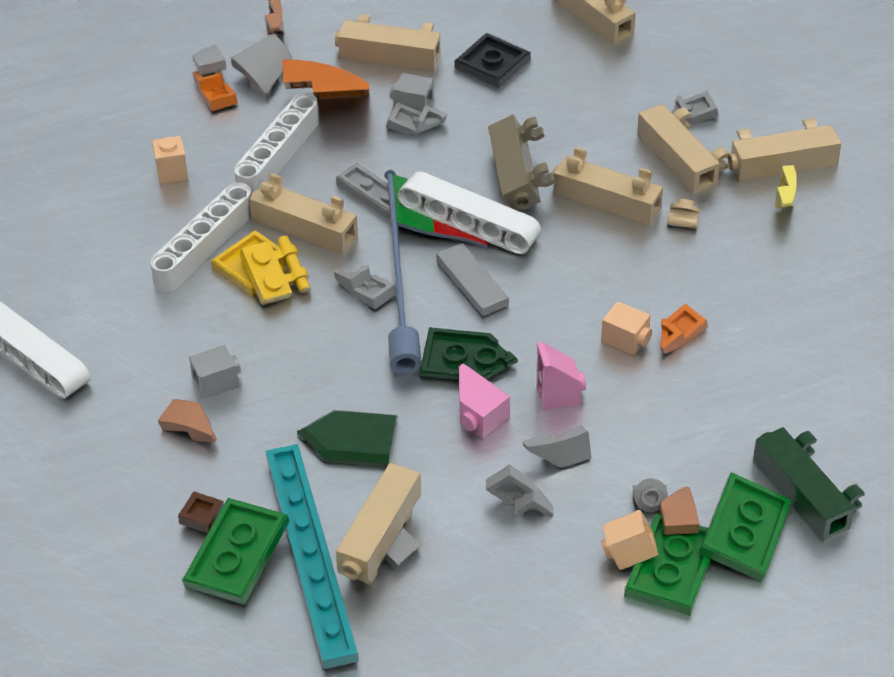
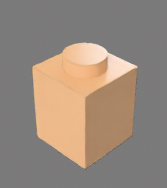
M181 136L152 140L159 184L187 181V166Z
M617 301L602 320L601 342L634 356L640 347H645L651 339V315Z
M641 510L603 525L605 539L601 540L603 551L608 560L612 558L615 560L620 570L658 555L654 533Z

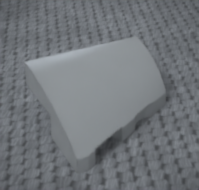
M274 34L231 57L232 67L249 78L250 88L265 99L271 96V88L274 83L279 84L282 80V60H292L285 45Z

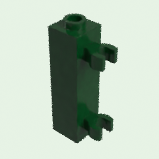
M784 427L762 434L755 441L754 463L784 497L792 500L791 506L823 542L849 530L853 512L860 509L863 505L858 498L863 497L865 493L857 484L847 487L841 493L810 458L815 453L811 444L817 442L814 435L810 431H805L794 439Z

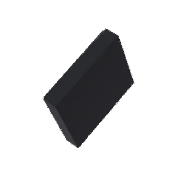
M485 33L454 61L456 69L500 88L531 60V52Z

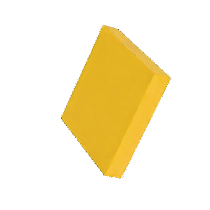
M254 230L212 259V268L253 297L257 293L239 253L243 247L270 240ZM270 241L274 251L280 250L278 245ZM286 262L279 263L284 274L290 271Z

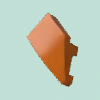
M198 71L192 72L196 86L211 111L238 104L236 93L228 83H224L222 73L202 77Z
M687 304L682 305L667 319H661V351L667 354L694 339L708 328L707 320Z

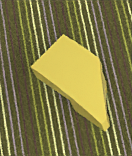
M794 165L782 166L780 186L777 187L775 208L794 207L797 187Z

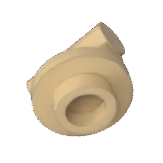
M677 199V203L670 204L667 225L697 229L700 208L694 206L695 202L692 200Z

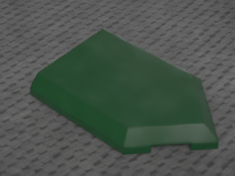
M429 327L419 376L459 380V366L464 363L487 380L517 363L518 358L498 344V340L491 333Z
M333 410L298 430L297 435L304 442H308L324 462L387 467L391 459L398 415Z

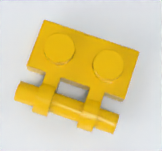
M287 235L277 239L280 250L274 251L270 241L243 247L240 250L239 255L262 306L290 298L292 294L290 286L297 285L300 293H305L311 289L307 280L309 278L308 272L305 267L301 266L297 257L299 252L296 246L291 244ZM286 262L290 273L284 274L279 263Z

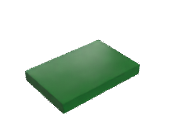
M731 472L726 480L698 553L762 582L766 576L792 500Z
M227 498L182 579L184 586L245 605L290 521L288 515Z
M656 513L650 528L654 533L658 555L634 565L624 589V596L691 616L712 562L711 558L698 553L708 528L699 525L698 533L664 535L661 514Z

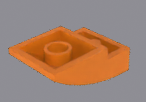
M282 60L285 89L312 88L313 95L317 99L370 96L369 83L348 71L314 61Z

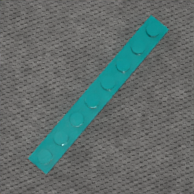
M295 444L266 450V459L281 513L287 514L290 520L286 527V532L323 669L358 662L357 648L299 446Z

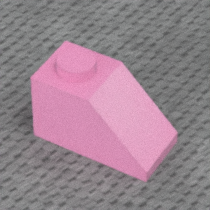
M544 342L537 343L536 389L543 410L581 404V391L586 390L583 371L578 372L573 358Z
M464 363L459 366L460 423H462L465 429L473 431L484 439L510 418V396Z

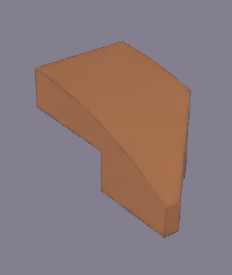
M268 0L269 14L265 15L267 36L284 33L281 0Z
M173 399L158 419L162 430L188 432L191 439L198 442H215L217 440L211 428V423L200 403Z
M689 487L679 489L660 503L664 535L699 532L698 514Z

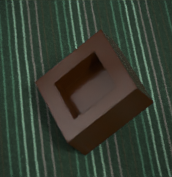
M193 491L178 514L179 524L208 533L220 513L224 501Z

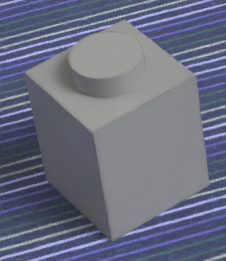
M402 72L397 83H393L390 89V99H393L394 107L397 102L422 112L425 105L431 107L434 102V79Z
M225 345L189 356L192 380L203 399L239 387L237 374L241 373L240 363L236 355H230Z

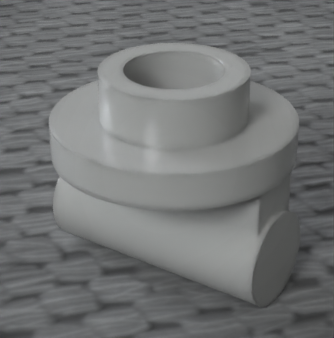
M648 478L642 480L638 485H633V498L637 506L646 512L660 510V503L668 497L667 485H664L657 479Z

